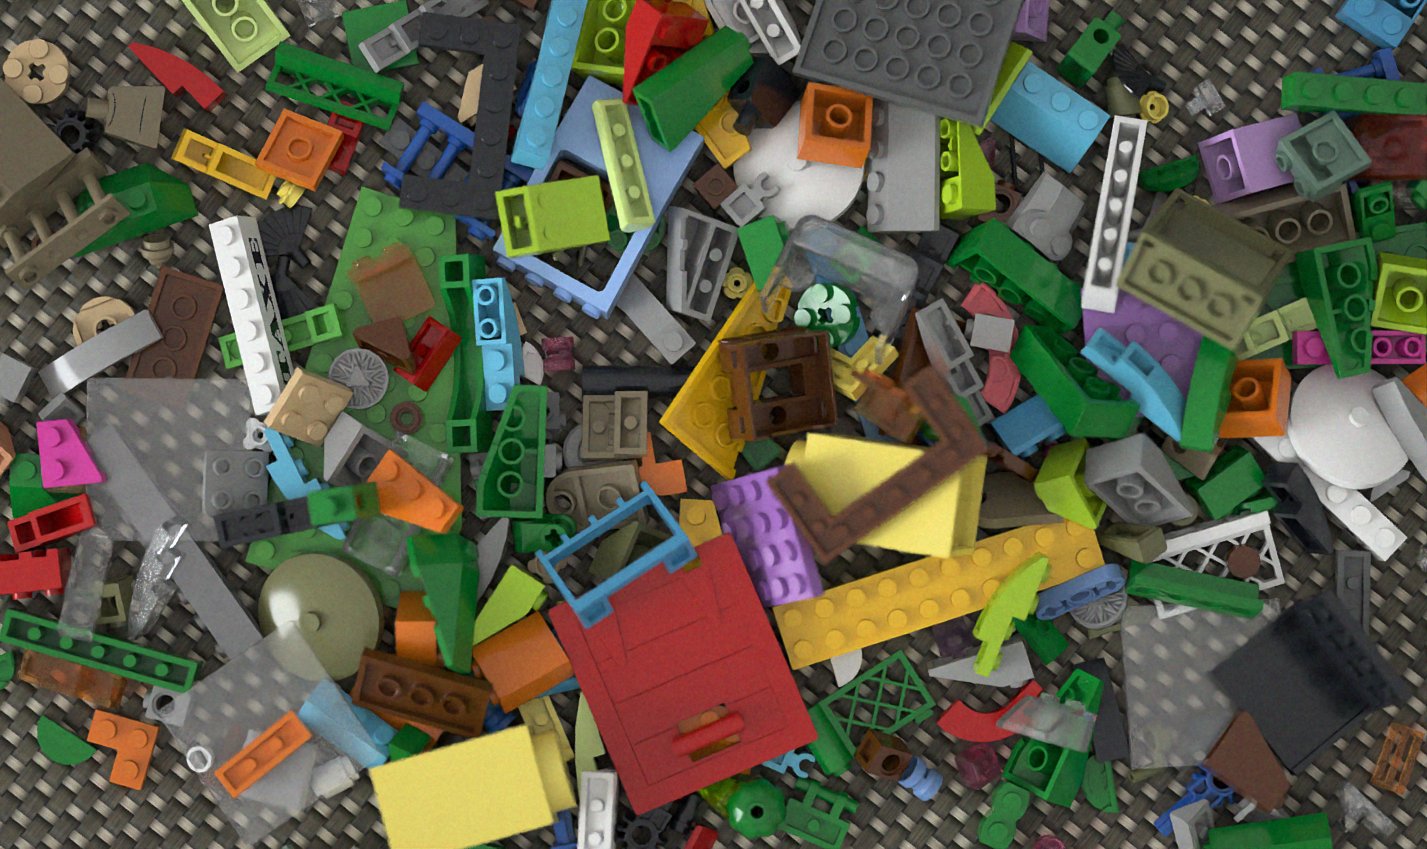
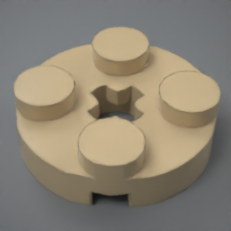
M34 39L17 45L10 52L7 60L4 62L3 72L5 74V82L26 103L48 105L60 99L67 91L71 65L68 57L59 47L42 39ZM33 65L38 67L45 66L46 69L42 72L44 75L43 80L30 78Z
M107 296L88 301L80 309V313L77 315L73 325V336L77 346L99 334L98 330L103 327V321L107 320L110 325H116L135 315L136 312L123 300Z

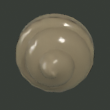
M152 234L143 238L144 244L141 246L143 258L149 260L150 264L156 265L157 269H161L174 252V244L170 242V237L166 234Z

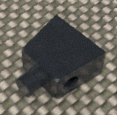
M750 53L754 63L730 88L727 96L728 102L739 114L733 124V128L739 134L749 136L753 129H773L801 95L799 89L769 53Z

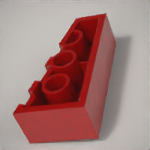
M70 547L0 555V595L12 594L13 600L32 598V591L45 590V596L65 594V587L74 586Z

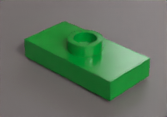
M1035 611L1033 614L1028 613L1025 621L1012 617L1011 621L1015 622V628L1045 665L1054 661L1070 645L1050 620L1038 619Z

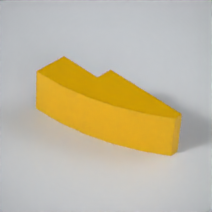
M183 129L171 156V159L265 200H267L277 177L257 169L255 165L256 159L188 129Z

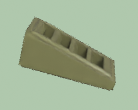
M1116 521L1096 535L1098 544L1141 563L1147 564L1167 551L1161 527Z

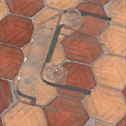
M817 215L802 217L793 229L760 294L762 312L765 314L769 313L781 287L794 292H802L813 284L817 275L875 300L871 309V321L878 330L882 331L875 345V363L881 366L904 320L918 280L917 263L907 255Z

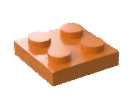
M284 108L255 162L256 168L316 192L344 139L343 131Z

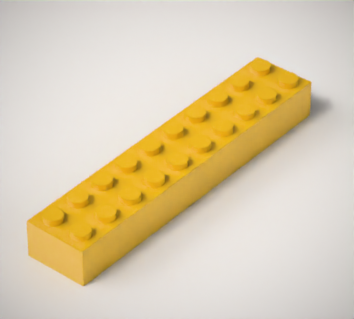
M1064 517V522L1018 526L976 540L974 554L952 558L933 555L925 556L823 589L824 594L817 597L772 606L791 668L796 670L984 609L1001 583L1024 561L1038 552L1045 554L1049 558L1048 564L1051 565V570L1047 581L1044 584L1040 582L1037 591L1062 584L1105 565L1095 531Z

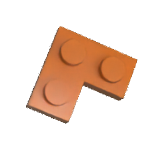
M102 709L95 710L87 741L118 750L109 782L137 790L143 789L161 726Z

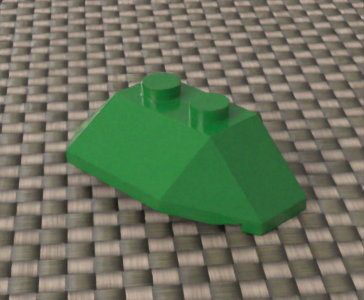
M147 162L100 178L98 181L105 195L107 196L111 193L129 210L130 215L73 256L77 258L198 216L190 186ZM88 189L80 193L75 207L79 215L95 205Z

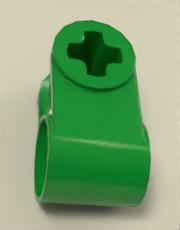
M543 513L542 518H511L514 550L520 553L536 552L539 549L543 552H551L563 544L560 538L562 534L566 533L569 539H571L577 533L576 521L573 517L564 513Z

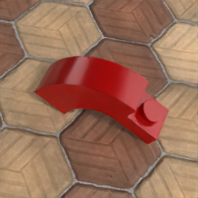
M1029 679V682L1004 706L988 712L970 709L957 698L934 722L951 735L967 741L992 742L1001 740L1017 733L1029 723L1021 712L1024 709L1029 712L1037 705L1042 698L1039 693L1043 689L1033 679Z

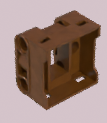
M796 326L725 338L718 341L722 371L729 372L732 404L735 406L726 409L730 439L754 442L769 439L773 436L839 425L828 330ZM816 337H818L819 352H818V348H817V340H816ZM766 344L767 352L763 357L761 353L762 347ZM789 365L792 393L800 395H778L753 400L750 372ZM824 402L826 403L827 417H825ZM774 409V418L770 421L769 414Z

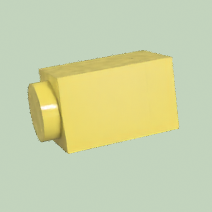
M808 433L807 440L799 439L794 442L788 453L785 465L795 461L834 516L931 447L843 433ZM981 455L856 543L946 558L974 554L988 456Z
M523 725L370 769L391 849H466L558 823V811L576 807L571 777L555 729L535 734L533 726Z

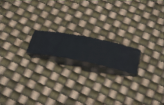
M939 222V231L923 232L871 336L873 335L894 346L898 354L902 346L911 308L922 309L960 231Z
M307 496L214 516L220 549L342 523L336 522L312 526Z

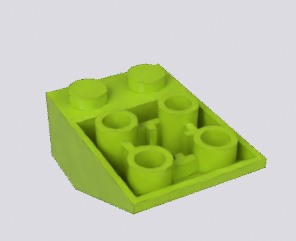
M940 117V219L963 220L996 210L995 177L971 126Z
M599 175L528 185L495 192L507 258L519 259L611 241Z

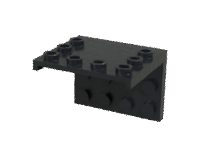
M1331 588L1298 599L1210 671L1241 711H1247L1252 716L1266 743L1291 776L1300 773L1374 710L1405 703L1414 695Z

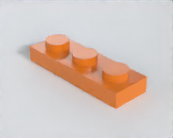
M291 710L216 770L214 774L235 799L314 735L297 713Z

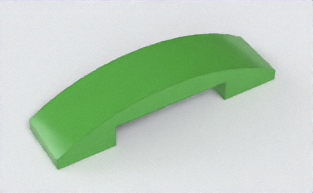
M336 303L281 320L289 353L344 335ZM232 333L219 337L218 340L226 369L243 366L236 334Z

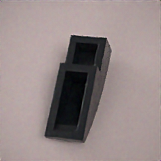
M1273 461L1261 481L1278 502L1272 513L1305 553L1331 555L1334 549L1326 515L1308 476L1298 463Z
M1104 657L1072 664L1073 672L1078 668L1104 681L1091 741L1095 761L1102 763L1131 756Z

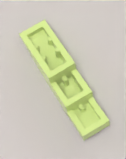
M1306 297L1256 318L1237 345L1235 355L1238 360H1244L1292 339L1293 331H1312L1318 328Z
M582 691L580 692L575 730V766L579 799L582 771H598L595 757L606 754L603 738Z

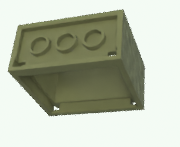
M1176 188L1141 232L1115 285L1234 351L1266 304L1294 251L1187 192ZM1178 197H1180V198L1186 200V201H1187V204H1185V203H1183V202H1181V201H1178V202H1175V201L1178 199ZM1277 250L1278 252L1284 255L1281 257L1280 255L1276 254L1275 251Z

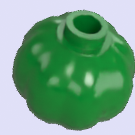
M763 777L739 781L725 801L729 825L748 839L773 835L787 816L783 791ZM754 806L762 807L763 811L761 813L751 814V809Z

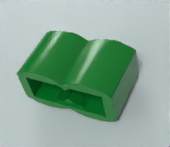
M1003 779L997 785L991 798V809L984 814L978 826L977 837L981 843L994 849H1006L1010 845L1015 835L1016 821L1022 817L1028 807L1030 797L1028 790L1007 779Z

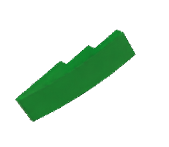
M1204 334L1191 378L1180 447L1212 453L1232 396L1229 385L1238 358L1235 355L1236 348L1233 351Z

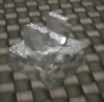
M1210 79L1205 80L1194 88L1198 97L1186 104L1192 116L1204 108L1209 116H1212L1226 107Z

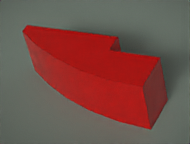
M132 42L128 46L177 98L187 90L210 113L228 96L207 75L179 57L140 43Z
M88 493L7 521L16 553L33 551L97 526Z

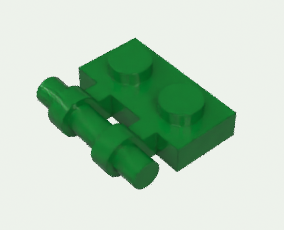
M798 776L794 788L805 792V796L802 802L789 797L786 804L787 816L778 829L825 849H840L850 822L839 818L842 809L854 814L859 801L849 798L848 793L839 790L835 792L822 786L821 781L814 778L810 781ZM815 797L832 804L829 813L812 806Z

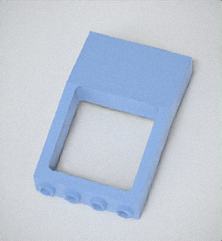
M589 75L555 132L547 163L543 170H534L526 186L548 183L561 159H569L609 181L591 105L596 100L623 98V93ZM627 104L656 223L646 229L634 232L604 290L596 291L534 256L519 259L507 258L503 232L493 248L494 258L497 259L496 263L509 272H513L514 269L526 275L524 277L525 280L539 288L543 285L554 290L553 295L566 303H570L572 300L583 306L581 310L595 319H598L600 316L607 320L609 319L668 205L672 202L704 147V136L694 131H691L671 152L655 143L650 137L639 105Z

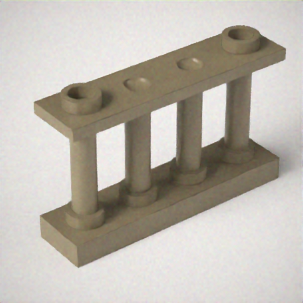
M88 147L69 161L10 227L0 222V245L3 248L8 246L16 261L4 271L24 291L130 215L129 210L111 193L107 196L105 195L98 180L106 175L108 170L105 164ZM85 189H88L95 205L79 215L72 199ZM61 208L68 224L53 234L45 218ZM35 227L42 243L29 253H26L19 237Z

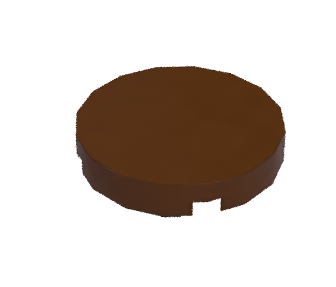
M986 440L991 448L983 455L988 456V459L1004 469L1006 468L1015 474L1017 473L1018 477L1032 483L1035 481L1039 474L1038 470L1005 449Z

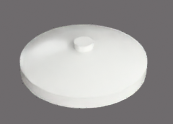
M796 101L773 129H753L748 136L752 150L733 164L735 183L738 187L745 183L751 190L755 186L757 176L766 172L770 177L763 183V189L770 190L776 184L781 189L776 197L771 199L765 198L762 201L767 210L758 218L763 219L774 215L780 218L781 222L785 220L790 231L797 232L824 227L841 217L857 198L865 171V162L862 168L797 159L801 101Z
M1324 365L1309 373L1297 385L1290 396L1287 431L1291 444L1299 458L1312 472L1334 485L1349 489L1376 487L1396 475L1409 459L1385 420L1371 390L1374 385L1387 380L1376 371L1370 369V373L1337 379L1333 366Z

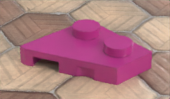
M72 418L36 422L43 488L108 481L105 472L99 470L91 457L93 452L88 444L82 440L80 431Z

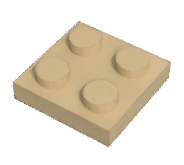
M297 367L264 420V423L270 429L321 447L326 435L354 393L345 385Z

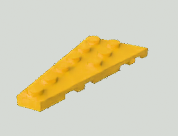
M781 272L771 292L766 294L758 291L755 281H753L659 421L660 424L726 480H733L735 477V462L738 453L743 451L745 440L730 439L726 409L735 406L732 404L729 372L722 371L718 341L725 338L777 329L778 323L783 321L794 285ZM766 344L762 347L761 353L763 357L767 352ZM766 370L750 372L753 400L759 399L767 373Z

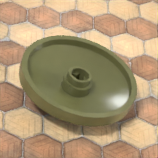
M327 551L301 553L280 564L269 575L263 585L258 605L260 629L266 637L264 641L273 656L292 673L317 682H321L323 678L330 682L338 681L349 677L359 670L361 655L365 647L378 650L384 632V611L381 598L369 576L351 560Z

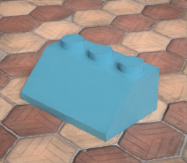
M1028 61L990 118V121L1070 174L1110 118V115Z

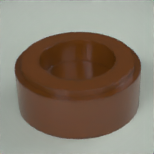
M1239 544L1228 551L1226 566L1234 576L1249 578L1259 570L1260 556L1251 546Z

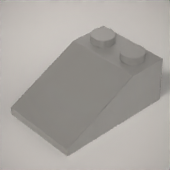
M1144 433L1132 435L1115 442L1105 443L1087 450L1084 484L1127 523L1158 526L1194 515V510L1161 449Z

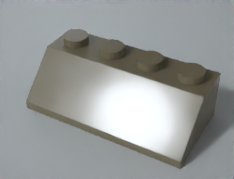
M1344 181L1339 189L1313 203L1308 196L1301 197L1297 193L1294 184L1212 206L1294 251L1288 263L1296 261L1294 253L1356 240L1347 186ZM1277 250L1275 251V253L1280 255L1281 257L1284 255L1278 252Z

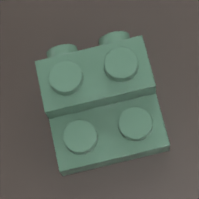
M1335 110L1281 138L1275 151V160L1278 167L1284 172L1290 171L1295 178L1294 187L1301 197L1308 196L1312 203L1339 189L1343 181L1368 169L1372 163V160Z

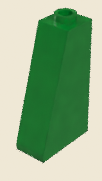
M725 25L633 88L652 141L669 152L673 151L754 63L749 51L751 44L742 32L738 33Z
M1326 812L1207 829L1209 843H1203L1204 849H1333Z

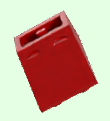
M636 0L626 25L623 102L625 104L638 105L633 88L698 45L703 38L709 19L685 2L672 1L666 3L665 0Z

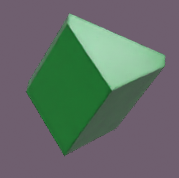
M406 723L389 742L390 762L417 756L429 743L431 737L429 734Z

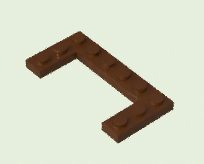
M932 365L923 369L902 386L941 441L834 516L795 461L765 481L824 564L990 450L989 444Z

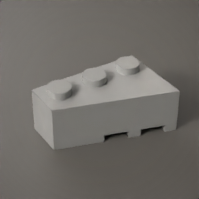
M668 205L667 310L693 319L710 322L738 238L737 227L685 208Z

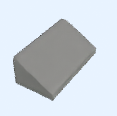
M1203 799L1176 809L1169 814L1178 849H1204L1203 843H1209L1207 829L1215 828L1209 801Z

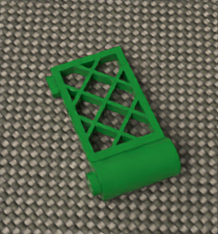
M900 649L818 703L807 708L818 734V739L806 745L825 775L833 773L836 778L851 768L849 762L855 758L854 754L858 747L855 748L849 738L851 724L869 727L873 730H883L881 732L890 735L913 719L916 724H919L934 713L931 708L936 703ZM899 659L905 669L903 683L885 680L887 666ZM882 670L880 678L871 677ZM909 677L915 686L907 685ZM866 679L879 682L875 701L857 697L860 683ZM884 683L902 687L898 706L880 702ZM854 688L853 696L845 695L846 692ZM906 688L919 691L926 703L915 710L902 707ZM839 697L851 699L848 719L835 716L828 704ZM856 701L874 705L870 724L852 720ZM879 706L897 710L894 724L889 727L875 725ZM901 711L909 712V714L900 719ZM839 721L847 722L846 730L843 729Z

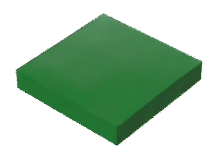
M406 0L342 12L353 66L374 72L358 45L409 14ZM414 50L378 73L419 65L417 50Z

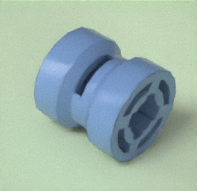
M913 756L908 768L903 772L898 782L905 788H912L913 794L922 801H927L939 790L942 785L943 776L935 769H928L926 762L921 758Z

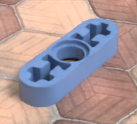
M1118 564L1103 565L1037 594L1039 596L1035 609L1037 618L1040 620H1050L1118 591L1126 582Z

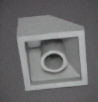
M342 411L324 439V480L336 487L365 483L389 449L397 452L402 457L407 451L366 424Z

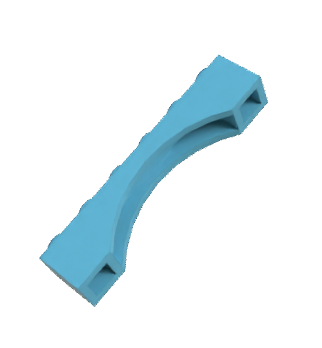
M550 0L541 49L510 162L543 170L549 159L588 0Z

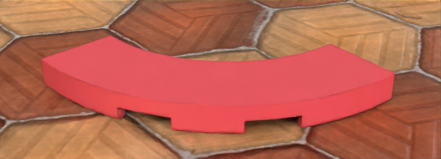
M983 281L980 286L976 283L960 305L973 318L974 313L1013 320L1002 299L998 298V294ZM1015 323L1009 353L988 349V373L984 387L980 391L985 402L1003 414H1006L1009 410L1021 379L1018 367L1009 357L1019 337Z

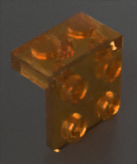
M400 242L393 243L382 249L383 255L372 260L369 255L351 263L353 269L346 271L351 283L356 286L372 323L400 315L403 321H406L431 310L435 306L433 295L408 244L401 246Z
M868 368L864 372L853 369L850 375L867 386L854 411L903 444L910 445L925 417L908 393L896 387L897 383L884 374L880 373L878 375Z

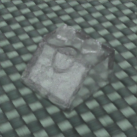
M1041 692L1040 698L1029 695L1022 698L997 720L996 727L1034 740L1086 753L1097 715L1085 711L1086 704L1066 699L1065 705L1060 704L1059 697Z

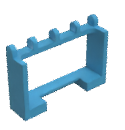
M646 480L640 483L643 492L626 503L621 497L615 500L618 505L617 509L598 521L594 515H591L587 518L591 526L569 539L566 533L562 534L560 538L563 544L547 555L540 549L535 552L547 574L586 630L614 612L607 597L662 562L663 566L671 574L697 557L689 538ZM653 505L674 536L576 600L554 568L557 563L642 507Z

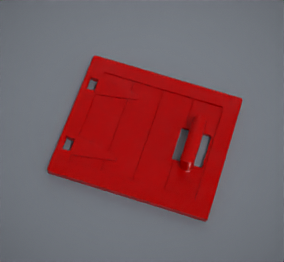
M725 533L693 547L696 554L700 555L703 565L684 572L683 567L669 574L661 562L607 597L614 612L587 630L567 601L548 610L636 815H641L818 739V734L731 533ZM584 593V594H582V595H580V596L575 597V599H576V600L579 599L580 597H582V596L585 595L586 593ZM725 703L729 712L726 717L686 734H680L676 725L677 722ZM738 733L741 742L692 762L690 753Z

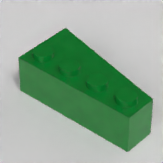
M995 218L962 234L945 262L946 265L954 270L959 265L970 272L971 275L968 279L979 286L983 281L997 289V297L1006 303L1024 306L1023 313L1043 326H1051L1060 335L1074 329L1082 317L1080 288L1083 287L1079 283L1067 278L1060 272L1057 265L1045 260L1035 252L1031 244L1019 239L1010 231V228L1005 223Z
M1024 325L1009 357L1018 367L1019 372L1034 387V391L1049 406V410L1064 425L1065 430L1070 435L1079 438L1083 436L1125 438L1141 406L1133 399L1126 402L1119 395L1122 389L1113 381L1107 384L1097 376L1099 369L1091 362L1077 358L1076 356L1079 351L1051 326Z

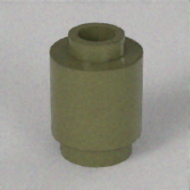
M1119 76L1107 79L1108 87H1105L1110 119H1114L1115 115L1136 118V115L1141 114L1140 100L1130 95L1131 92L1124 87V84L1118 78Z

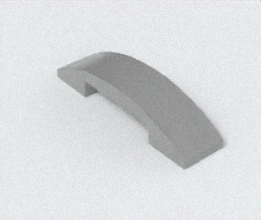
M145 309L90 338L47 365L38 373L52 399H54L59 393L68 394L90 378L126 357L144 350L164 337L150 311Z

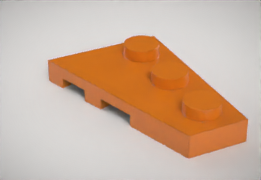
M390 449L365 482L376 481L381 513L443 534L447 533L464 509L459 502L397 452ZM358 494L357 504L362 506V498Z

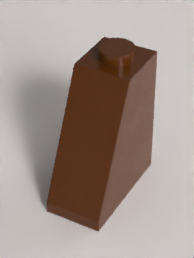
M1245 710L1238 711L1200 766L1263 812H1272L1273 809L1279 810L1289 796L1286 790L1289 788L1290 783L1252 716Z

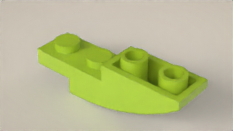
M1038 552L1024 561L1001 583L984 607L972 631L977 639L983 640L972 667L976 674L989 678L992 670L997 671L1003 655L1002 652H999L1003 640L1008 641L1014 629L1015 622L1011 621L1012 617L1025 621L1028 613H1034L1039 601V596L1036 595L1040 582L1044 584L1047 581L1051 570V565L1048 564L1049 558L1045 554Z

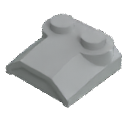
M1043 172L1005 224L1019 238L1031 244L1035 251L1045 260L1053 262L1054 260H1061L1069 254L1073 242L1071 235L1087 208L1064 185Z

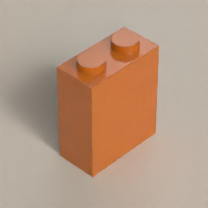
M539 611L472 647L473 662H471L470 668L476 679H484L486 682L493 683L490 702L493 706L499 704L505 714L574 676L570 660Z

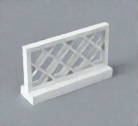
M1250 509L1240 512V515L1230 514L1225 518H1219L1217 521L1213 519L1165 533L1163 535L1167 544V551L1151 561L1165 559L1174 564L1172 567H1180L1184 570L1202 573L1209 559L1212 558L1225 565L1219 577L1225 578L1229 572L1226 561L1213 555L1219 542L1227 540L1235 545L1245 544L1250 533L1263 530L1265 542L1258 554L1260 561L1264 560L1272 565L1275 577L1261 581L1252 576L1244 578L1242 582L1248 583L1249 580L1256 582L1253 584L1259 585V591L1285 583L1269 525L1271 522L1267 510L1252 514ZM1242 536L1239 542L1233 539ZM1211 545L1208 551L1202 549V547ZM1267 549L1269 552L1270 559L1264 556ZM1192 550L1205 554L1196 571L1181 563L1187 552ZM1178 554H1179V556H1178V558H1177L1176 560H1174L1173 558H1171V556H1175V555H1178ZM1153 599L1159 620L1198 609L1177 604L1174 607L1163 610L1161 601Z
M611 766L598 771L584 770L581 773L578 849H616L614 838L617 837L615 825L618 822L620 777L615 767Z

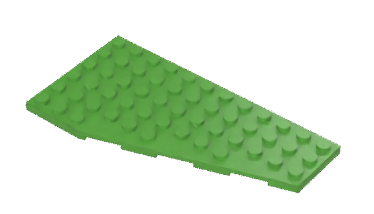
M361 187L325 306L332 303L337 304L344 335L312 346L305 370L328 379L329 368L335 358L346 350L359 348L352 334L356 328L401 315L408 331L410 343L428 316H431L451 330L447 308L440 291L438 256L457 255V219L451 215L399 209L400 198ZM454 352L428 391H423L393 371L394 365L384 361L387 365L390 379L388 390L382 400L372 407L360 410L345 407L343 412L407 451L403 456L405 460L462 505L461 453L447 454L446 418L453 392ZM401 402H412L423 413V423L420 429L413 434L405 435L398 433L391 425V411ZM404 412L401 415L403 424L408 425L412 422L413 416L410 412ZM292 437L295 446L291 447V450L296 459L302 458L310 475L305 477L307 482L315 478H320L322 483L326 482L324 480V442L321 447H317ZM271 477L267 492L268 504L288 500ZM329 483L331 488L336 487L333 484ZM462 511L446 534L457 533L460 535L463 527ZM381 513V515L348 521L351 528L346 530L349 537L344 540H338L320 528H314L251 542L245 562L275 570L284 561L301 553L310 551L335 553L351 560L369 576L379 593L382 604L398 609L401 591H426L422 578L415 579L406 538L416 535L443 533Z

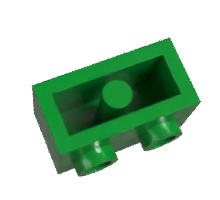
M1236 444L1217 458L1204 481L1195 475L1184 483L1202 512L1217 521L1219 518L1229 516L1235 507L1245 499L1255 497L1264 486L1261 483L1264 474L1250 451Z

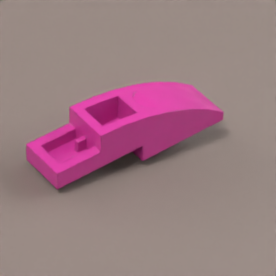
M1319 331L1292 332V365H1332ZM1371 331L1373 333L1371 365L1426 364V334L1407 331Z

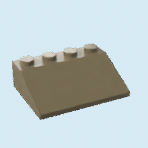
M0 77V222L10 227L76 154Z

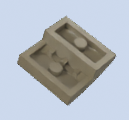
M615 391V395H583V462L614 461L647 456L648 391Z

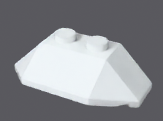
M704 0L719 29L726 25L738 33L742 32L748 38L751 44L750 53H769L779 66L798 55L802 42L796 24L783 0Z

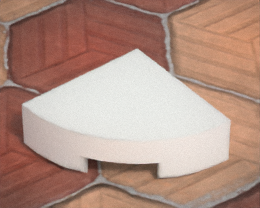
M526 341L522 348L525 375L521 376L541 385L544 377L543 360L535 347Z
M861 649L830 658L838 687L849 683L858 673L862 662Z

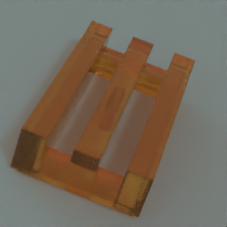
M1392 722L1371 784L1404 795L1425 733ZM1398 731H1400L1402 734L1384 782L1381 779ZM1410 735L1414 736L1398 785L1395 786L1392 783Z

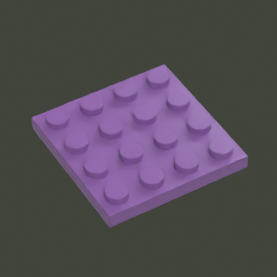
M1080 288V289H1081V302H1082V297H1083V290H1084V288ZM1118 288L1114 313L1082 308L1085 345L1099 327L1125 347L1134 340L1166 371L1187 402L1191 378L1203 337L1202 333L1121 288ZM1095 365L1099 369L1097 376L1107 384L1113 381L1122 389L1119 395L1127 402L1132 393ZM1138 411L1135 417H1144V415Z
M787 465L710 486L712 500L721 523L722 535L725 533L732 534L763 608L809 599L824 594L811 545L765 483L767 479Z

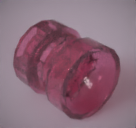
M574 337L541 339L542 349L545 351L546 356L543 361V372L576 370L575 360L571 357V350L574 348Z

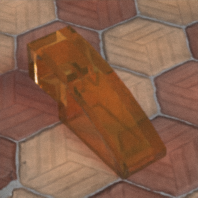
M25 649L17 679L109 708H119L128 680L124 676Z

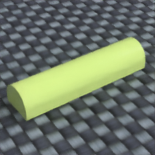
M623 98L596 100L592 103L591 107L621 231L635 232L646 229L656 222L627 104L623 102Z

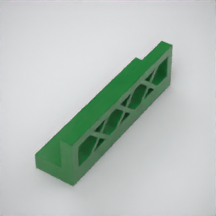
M280 41L275 51V65L266 83V90L390 131L403 100L404 82ZM280 72L293 75L297 83L286 86L276 81ZM320 84L326 87L328 93L316 96L311 94L307 87ZM350 94L356 96L359 103L349 107L341 104L338 97ZM378 104L389 107L390 110L387 118L373 115L370 107Z
M1133 559L1129 562L1125 587L1126 594L1251 620L1263 610L1264 600L1258 599L1259 585L1151 562L1146 564Z

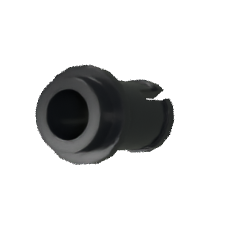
M691 793L683 796L674 818H670V821H672L670 828L688 835L690 829L694 830L692 824L704 799Z

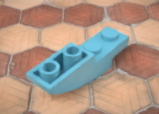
M505 278L472 280L476 346L482 345L486 411L504 410L513 385H520L519 376L525 375L517 317Z
M1099 327L1080 353L1129 390L1132 394L1128 400L1133 399L1141 406L1138 411L1165 433L1180 442L1187 402L1176 384L1160 364L1134 340L1125 347Z
M270 428L263 430L277 458V461L266 467L288 500L307 496V492L331 488L329 482L322 483L320 478L307 482L305 477L310 475L301 457L295 458L291 447L295 446L291 436ZM347 521L319 528L338 540H344L349 537L346 530L351 527Z

